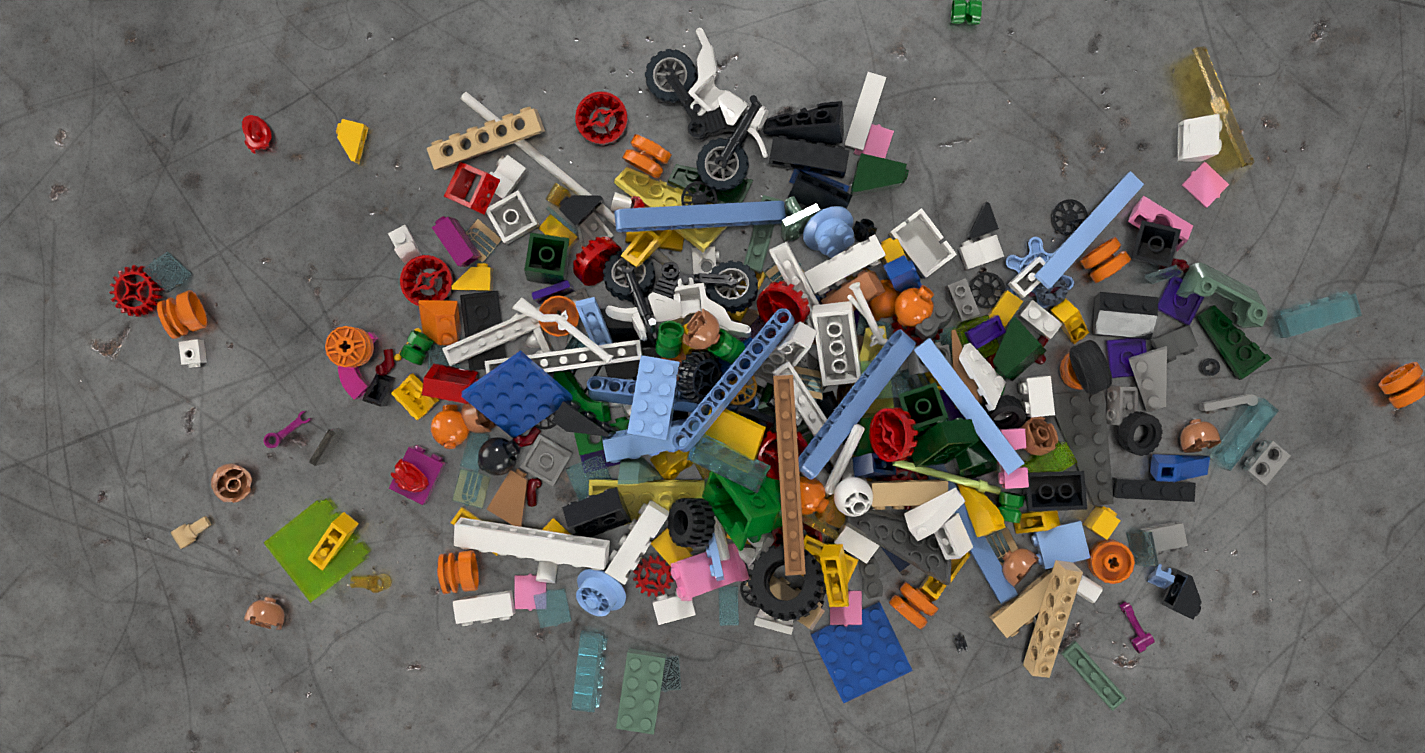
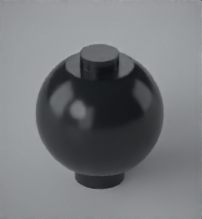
M500 437L488 439L479 449L478 466L482 471L490 475H504L515 466L516 455L520 453V448L515 440L508 441Z

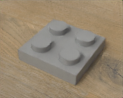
M539 434L520 468L554 486L573 453Z

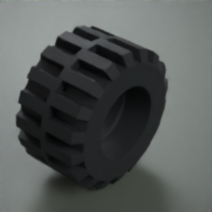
M681 498L672 504V509L669 510L667 526L669 535L677 546L703 547L712 539V534L715 531V514L707 500L702 498Z

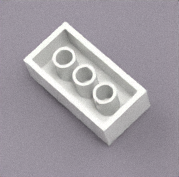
M847 301L813 305L812 318L814 330L817 331L815 338L823 386L856 383L862 375L853 304Z

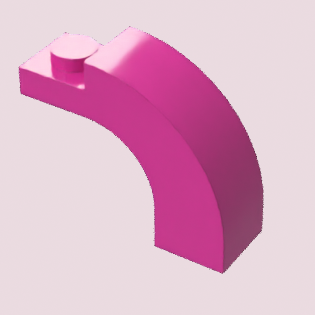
M368 332L374 343L378 337L373 332ZM347 344L344 346V349H350L351 346ZM338 366L339 378L345 391L354 400L359 399L366 393L370 383L362 376L359 367Z

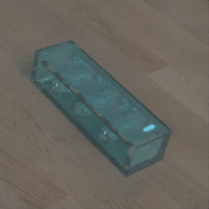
M1348 291L1335 294L1336 298L1329 299V297L1318 299V303L1313 305L1310 302L1298 305L1299 309L1292 310V308L1280 310L1281 314L1274 316L1280 337L1288 338L1362 316L1356 293L1348 294Z
M1258 398V403L1255 406L1248 407L1223 438L1221 444L1211 453L1210 459L1223 470L1231 471L1279 410L1266 399Z
M705 434L690 450L687 460L756 493L763 486L771 468L770 465L757 459L753 460Z
M582 630L580 633L571 710L595 712L596 707L600 706L601 696L597 694L598 688H602L603 683L600 669H604L605 658L602 657L603 650L607 648V639L604 638L605 633Z

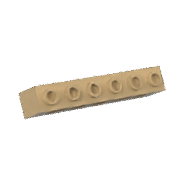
M526 107L521 109L517 115L510 113L502 116L503 120L498 122L491 120L484 123L485 126L479 129L477 126L467 129V133L463 135L456 133L450 135L449 140L444 142L442 139L432 142V146L427 147V151L434 170L445 169L459 162H464L545 132L538 110ZM522 119L525 122V126L522 130H519L517 122ZM505 126L507 133L502 137L499 134V129ZM484 133L489 135V140L486 143H483L481 139ZM467 139L471 141V147L468 150L464 147V142ZM449 146H452L454 150L451 156H448L446 153V149Z
M1055 560L1023 662V666L1032 676L1050 678L1083 574L1073 562Z

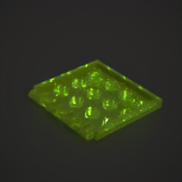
M327 498L322 502L320 500L315 501L263 542L310 603L365 561L364 556L369 553L361 542L354 545L358 538L352 533L323 571L308 560V557L330 524L340 516L338 512L333 515L330 514L335 508Z

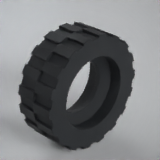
M1001 395L996 408L988 411L987 407L983 406L999 429L1021 428L1026 421L1025 410L1020 400L1015 398V396ZM1006 411H1012L1008 418L999 421L994 420L997 415Z
M1141 411L1130 413L1129 416L1123 419L1124 421L1120 424V429L1118 430L1120 445L1124 450L1135 455H1149L1159 446L1163 434L1162 425L1153 415ZM1143 424L1147 428L1146 435L1140 443L1134 441V433L1138 426Z

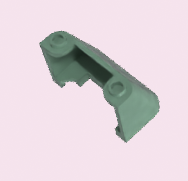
M1199 262L1190 265L1176 293L1177 295L1187 298L1190 294L1196 293L1200 296L1208 297L1215 292L1234 302L1231 312L1237 316L1235 325L1241 328L1263 326L1267 318V309L1256 290L1204 263Z

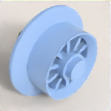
M590 568L583 570L577 578L579 589L576 592V599L579 605L588 613L595 616H606L610 611L618 610L625 604L626 593L619 581L606 574L605 571L592 570Z

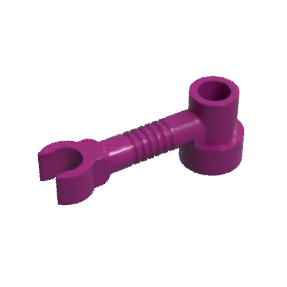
M306 411L300 412L298 417L278 433L266 434L263 440L265 446L268 448L278 447L284 437L302 424L309 423L312 418L303 421L302 415ZM273 437L276 438V442L274 444L271 441Z
M1124 602L1119 606L1137 634V637L1131 640V644L1136 652L1140 654L1146 650V647L1155 643V640L1149 632L1145 634L1134 615L1135 613L1130 603Z

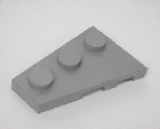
M1167 346L1128 358L1147 412L1166 407Z

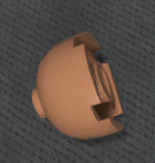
M702 309V312L697 311L686 327L689 331L687 335L683 334V343L691 348L700 350L716 344L720 338V327L716 317L705 309Z
M469 402L468 404H463L461 415L468 430L477 434L491 432V428H494L496 424Z
M1031 417L1021 427L1025 429L1026 448L1024 449L1031 455L1041 456L1053 451L1056 448L1055 444L1058 443V435L1054 426L1043 421L1045 420L1043 417Z
M1201 419L1190 421V425L1182 430L1180 436L1181 447L1185 453L1202 451L1201 448L1208 447V449H1211L1221 444L1217 428L1209 422H1201Z
M233 463L225 464L213 473L211 488L214 494L223 502L235 503L241 501L249 494L252 478L250 473L242 466Z
M1024 548L1017 549L1013 553L1009 550L1002 558L1005 561L1002 565L1005 579L1015 587L1028 574L1032 565L1038 562L1039 557Z
M265 597L264 600H257L249 606L244 621L250 620V624L271 629V625L277 626L276 630H282L285 618L284 610L280 605L276 604L275 599Z

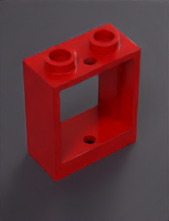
M459 162L444 197L485 215L500 179ZM475 175L481 176L480 182L471 201L467 202L464 199Z
M433 363L424 376L422 395L468 404L462 397V391L479 380L478 372Z

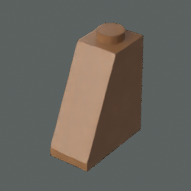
M519 468L516 470L512 469L508 473L487 510L513 526L522 527L524 525L529 478L526 477L527 473Z

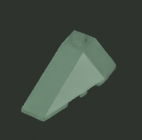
M642 455L638 459L625 458L621 460L618 485L640 484L661 479L657 469Z

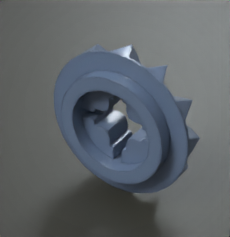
M1060 277L1053 285V287H1059L1055 291V296L1052 293L1045 294L1049 289L1041 282L1037 285L1036 293L1042 303L1054 306L1065 300L1068 291L1067 284L1063 278Z

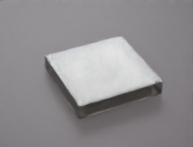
M340 428L328 429L309 463L314 466L325 464L343 435L344 430Z

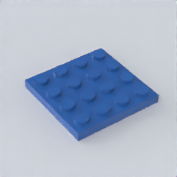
M521 350L462 391V397L512 438L523 434L557 411L563 401L573 400L570 392Z
M880 601L862 608V625H848L845 627L844 625L829 624L810 633L843 703L913 671Z

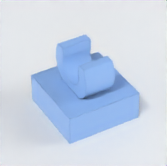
M1159 564L1149 575L1147 582L1166 589L1174 583L1175 576L1171 575V568L1164 572L1161 570L1162 564Z

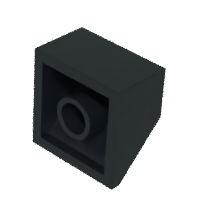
M572 195L570 198L566 196L559 203L561 205L559 210L578 228L604 202V199L598 195Z
M1142 220L1132 259L1164 268H1172L1181 229Z
M1177 570L1174 583L1170 585L1162 605L1194 620L1195 616L1197 617L1201 611L1200 605L1202 601L1193 576Z

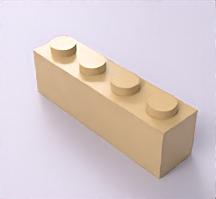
M943 479L867 481L873 492L871 506L875 510H884L885 506H892V509H904V506H911L914 509L948 492V481Z
M1048 569L1023 589L1018 596L1011 599L989 617L1006 638L1015 636L1020 631V627L1024 624H1030L1035 619L1034 616L1039 613L1052 573L1051 570Z
M774 573L772 574L770 590L776 598L788 601L797 597L802 591L799 588L793 590L789 587L790 582L783 577L777 579L773 576ZM820 602L817 603L818 607L815 610L812 609L809 612L810 615L807 617L802 616L797 621L813 630L825 612L821 609L822 604Z

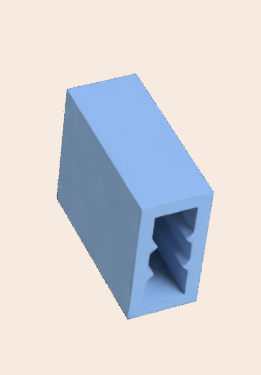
M1079 519L1062 522L1059 526L1048 531L1033 532L1031 536L1033 546L1037 547L1038 550L1036 555L1039 557L1037 563L1044 569L1053 568L1055 560L1077 562L1090 558L1082 522Z

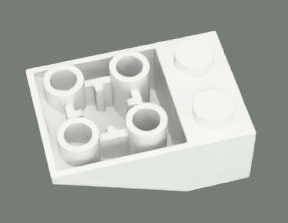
M1220 114L1187 119L1179 123L1178 161L1201 162L1219 154L1222 147V142L1219 139V132L1222 129V121L1219 120Z

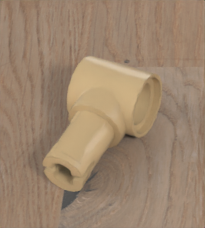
M204 516L193 524H184L171 532V535L180 549H183L196 541L197 534L211 526V522Z

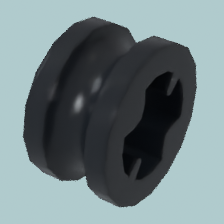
M1207 358L1201 363V370L1206 375L1214 376L1219 372L1220 364L1215 359ZM1209 362L1215 365V368H1212V372H1209L1210 370H1206V366H1209Z
M960 635L959 638L955 636L954 642L958 653H961L962 650L968 651L964 635Z

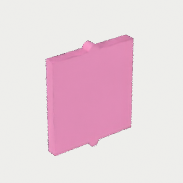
M871 124L863 151L855 149L853 154L860 156L863 153L885 158L894 131L883 128L880 124Z
M1203 162L1196 171L1191 172V176L1182 184L1206 208L1216 198H1220V194L1229 185L1206 162Z
M532 573L529 575H515V609H529V611H532V609H546V582L536 581V575Z
M848 591L849 607H830V625H844L845 627L848 625H862V591Z

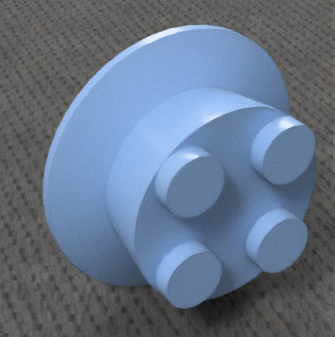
M839 206L829 207L816 213L804 228L803 240L810 249L820 251L829 258L838 255L847 247L853 245L855 240L853 238V217L851 213Z

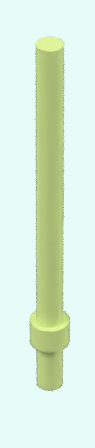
M904 460L892 462L893 466L976 488V491L983 493L987 491L1000 494L1001 491L1000 487L990 485L987 481L980 479L976 481L925 466L915 467L914 463Z

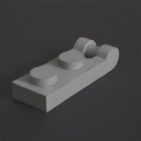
M1244 394L1198 403L1199 411L1213 414L1218 413L1220 408H1225L1227 411L1237 409V405L1241 404L1255 406L1258 403V397L1252 394Z

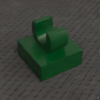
M767 383L765 388L760 385L757 386L756 393L762 395L760 401L768 402L774 393V385Z

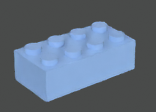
M641 355L628 434L669 440L678 389L676 382L679 380V377L676 375L680 372L678 367L682 366L681 362Z

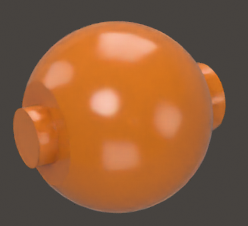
M880 280L885 292L867 303L875 321L895 315V301L901 292L894 289L890 280Z
M924 285L919 289L909 288L901 292L894 306L895 314L898 317L897 321L905 327L907 325L916 327L924 319L929 318L933 312L934 304L931 298L934 296V293Z
M444 405L442 411L435 415L431 423L433 438L446 449L456 448V446L466 440L469 434V430L465 425L461 412L458 411L457 405Z
M801 476L802 514L810 515L815 511L822 514L829 503V500L825 498L826 491L823 484L816 478L810 480L805 476Z

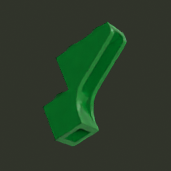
M570 370L554 372L553 379L572 394L573 400L579 402L581 408L593 412L601 422L611 420L609 402L595 401L588 397Z

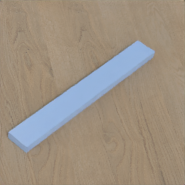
M1131 171L1127 173L1034 277L1047 289H1050L1144 184Z
M931 338L914 349L916 354L966 419H972L976 433L1006 473L1009 475L1022 466L1024 461Z

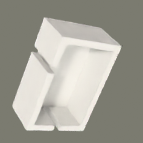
M922 208L888 233L893 240L898 238L906 258L909 261L912 260L922 279L927 278L957 255L947 241L942 244L938 242L944 237Z

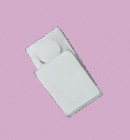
M406 225L388 233L395 246L394 250L404 265L411 259L422 255Z

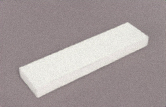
M871 72L867 73L844 146L863 151L886 77Z

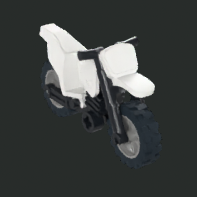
M697 28L696 34L702 44V49L697 58L698 75L696 66L685 53L676 49H666V51H659L656 56L650 59V63L647 64L645 72L646 85L652 94L664 102L675 103L679 100L682 102L683 108L691 118L688 132L696 140L704 141L708 138L709 134L715 136L725 131L734 132L727 139H713L707 145L705 144L701 152L698 153V160L696 161L697 172L706 185L715 190L727 191L736 188L747 176L749 162L742 145L749 133L757 140L763 157H768L765 144L758 134V130L762 129L768 117V110L765 106H762L755 95L750 97L751 106L749 108L745 101L732 92L719 90L715 86V80L719 75L714 48L710 44L704 30ZM674 62L672 68L668 67L666 63ZM678 64H680V65L683 67V69H684V70L675 72L676 67H677ZM662 66L665 67V73H659ZM685 73V79L681 81L679 75ZM658 76L665 77L666 79L659 84ZM669 82L671 90H667L663 86ZM697 127H700V128H701V129H700L701 133H699V134L696 133V132H697V129H696ZM715 153L717 157L715 159V162L709 161L711 156ZM737 162L736 170L731 168V163ZM709 164L718 166L712 173L709 170ZM720 169L722 171V179L714 176ZM725 171L733 173L730 177L725 178Z
M620 250L616 255H611L609 261H606L605 269H603V278L608 292L610 291L613 297H618L621 301H624V299L629 302L633 301L632 304L635 306L634 308L627 309L607 306L606 314L616 320L632 322L640 340L646 341L648 336L655 348L658 339L655 328L659 329L661 323L665 321L681 323L686 316L695 314L697 311L702 312V309L709 311L716 317L720 329L733 336L751 337L750 326L731 321L727 314V311L731 313L744 311L757 298L758 280L755 272L751 271L750 266L747 264L743 265V262H733V260H730L728 263H719V266L713 267L712 272H709V274H684L679 270V266L676 263L667 262L661 269L662 278L658 279L653 292L647 298H644V295H648L649 290L653 289L656 279L651 259L647 258L641 265L634 268L631 263L621 257L623 252ZM642 269L644 274H636V272ZM617 271L623 274L615 277ZM624 279L623 285L617 282ZM742 281H745L746 286H741L738 284ZM737 290H743L744 292L739 295Z

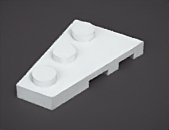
M971 343L965 344L959 360L969 378L974 379L978 385L977 392L979 395H983L988 404L985 406L988 411L994 410L1006 382Z

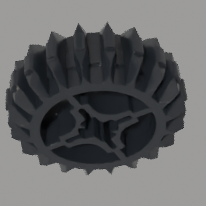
M703 350L692 351L690 355H686L685 360H682V366L678 367L680 372L676 375L679 377V380L676 382L679 385L677 390L681 392V396L688 402L701 403L721 379L723 372L720 368L722 364L718 362L719 358H716L714 354Z

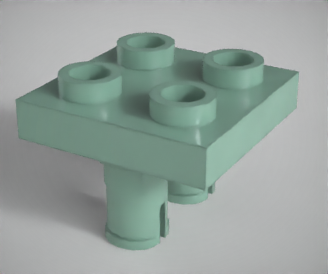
M793 196L785 201L787 218L782 220L781 237L784 242L794 241L803 234L808 221L820 211L817 204L802 210Z

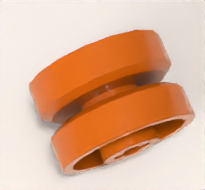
M635 134L630 143L639 153L632 149H627L622 159L640 171L659 179L663 168L655 161L667 164L672 154L657 143Z
M1116 237L1106 241L1080 260L1085 269L1098 265L1090 273L1095 283L1115 274L1131 260L1126 251H1120L1113 255L1121 247V243Z
M1411 362L1384 377L1380 381L1379 387L1384 394H1391L1389 401L1394 408H1402L1425 396V376H1421L1423 370L1417 362Z
M1101 539L1093 543L1088 549L1090 558L1086 559L1087 568L1092 575L1103 582L1110 584L1121 583L1129 578L1133 572L1134 557L1130 549L1124 544L1112 539Z
M905 581L900 587V592L907 600L905 601L899 595H894L889 604L922 630L928 621L920 612L923 611L928 616H934L939 608L919 589H915Z

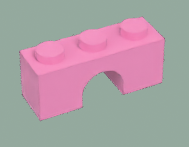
M1145 196L1134 206L1128 220L1129 223L1139 229L1142 220L1181 229L1177 252L1188 241L1193 225Z
M1024 428L999 429L1014 450L1026 448ZM1001 466V473H998L999 484H1002V487L1005 489L1029 487L1028 468L1024 466L1019 467L1008 475Z

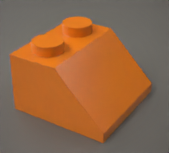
M419 300L423 334L438 345H451L458 342L461 335L458 301Z

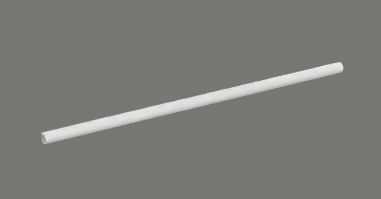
M465 92L460 99L486 121H500L497 116L469 93ZM505 126L499 129L503 135H506L507 129ZM525 139L514 143L576 195H591ZM601 204L596 211L616 227L615 214L604 204ZM658 249L651 255L661 265L673 262Z

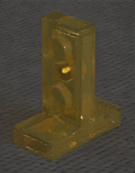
M832 494L828 499L827 507L820 514L818 520L808 515H802V522L836 540L839 532L826 525L827 522L831 523L835 516L833 511L836 505L834 503V494Z

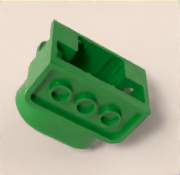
M743 458L713 463L702 497L712 506V511L739 551L743 550L747 538L752 543H757L760 541L762 534L782 528L780 480L766 476L759 466L753 467L748 460Z

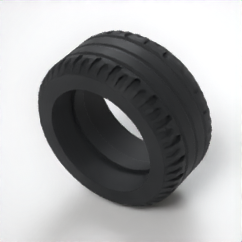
M1087 340L1070 349L1069 357L1073 370L1086 393L1095 394L1111 386L1112 374L1109 365L1096 342Z

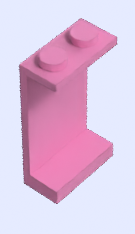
M734 542L728 543L730 559L721 561L725 580L717 581L715 576H711L709 565L713 563L712 558H708L706 551L671 563V575L676 581V592L681 601H691L695 596L736 581L749 579L745 562L740 558L739 549Z

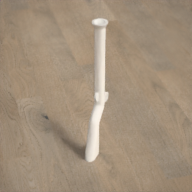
M853 283L849 288L853 290L873 333L870 337L872 340L870 347L877 343L884 346L888 339H884L882 336L885 331L882 328H878L860 289V283ZM907 358L900 366V370L908 368Z
M523 297L512 308L541 322L558 323V329L567 330L606 362V365L614 357V355L608 354L567 321L568 315L566 310L561 316L558 314H543Z

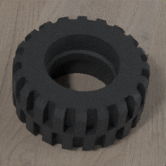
M784 543L778 547L775 545L769 547L767 552L763 550L760 553L761 557L758 560L755 559L752 563L754 565L753 570L750 569L748 574L751 576L750 580H748V587L751 589L750 595L754 599V603L769 616L781 619L782 621L800 620L802 616L807 617L810 615L809 612L818 607L817 603L819 600L822 601L824 597L822 593L826 588L820 563L811 553L804 549L806 572L804 574V587L797 597L784 601L776 598L770 590L772 574L776 569L785 565Z

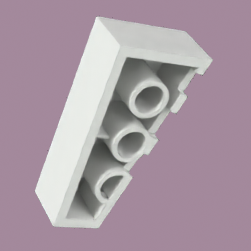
M874 234L868 240L862 241L849 248V250L843 251L832 257V259L804 272V275L814 294L819 293V295H822L830 290L829 286L833 284L839 286L847 281L846 277L851 274L856 277L859 272L864 271L863 268L870 265L873 268L880 264V259L886 256Z
M802 322L795 324L754 374L774 385L772 371L787 361L794 368L811 348L817 331Z
M652 500L648 504L644 503L638 512L641 514L638 520L633 519L628 527L631 531L627 536L625 534L618 542L621 545L618 551L613 550L609 556L610 563L605 573L624 585L631 571H634L642 554H645L652 539L655 538L669 515L668 510Z

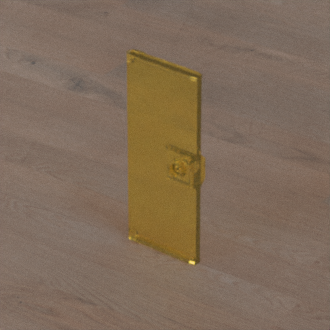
M1206 46L1196 47L1192 49V52L1195 54L1213 97L1210 104L1214 114H1220L1219 118L1222 119L1241 163V168L1252 165L1255 162L1254 158L1250 155L1207 53L1208 49Z

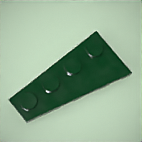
M676 164L667 183L684 190L690 183L702 180L697 172V168ZM718 172L714 175L722 179V175L718 174ZM743 179V182L737 185L736 188L727 191L715 190L717 204L743 203L753 180ZM700 185L699 191L704 192L706 186ZM694 186L688 189L692 194L697 192ZM712 191L706 193L707 198L714 196Z
M1215 305L1210 306L1196 316L1238 380L1244 379L1272 359L1268 354L1263 353L1255 342L1250 341L1241 329L1236 328L1232 321Z

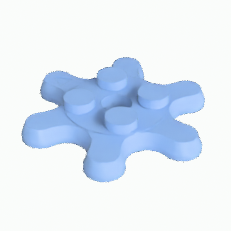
M1032 237L1028 242L1029 254L1026 257L1020 258L1016 255H1010L1006 258L1005 263L1008 268L1016 270L1019 274L1035 258L1040 256L1047 262L1054 253L1045 252L1042 240L1039 237ZM1064 274L1061 276L1067 284V290H1070L1074 286V280L1072 277ZM1036 286L1031 292L1036 295L1037 304L1042 308H1047L1050 305H1046L1039 300ZM1052 286L1049 290H1047V292H1045V294L1050 293L1051 290L1055 287ZM1010 288V292H1011L1012 294H1014L1016 297H1019V296Z

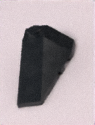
M843 102L817 104L818 108L811 110L803 108L800 109L799 113L793 115L785 113L767 118L764 123L763 133L773 136H786L796 140L803 139L812 143L819 142L833 145L843 143Z

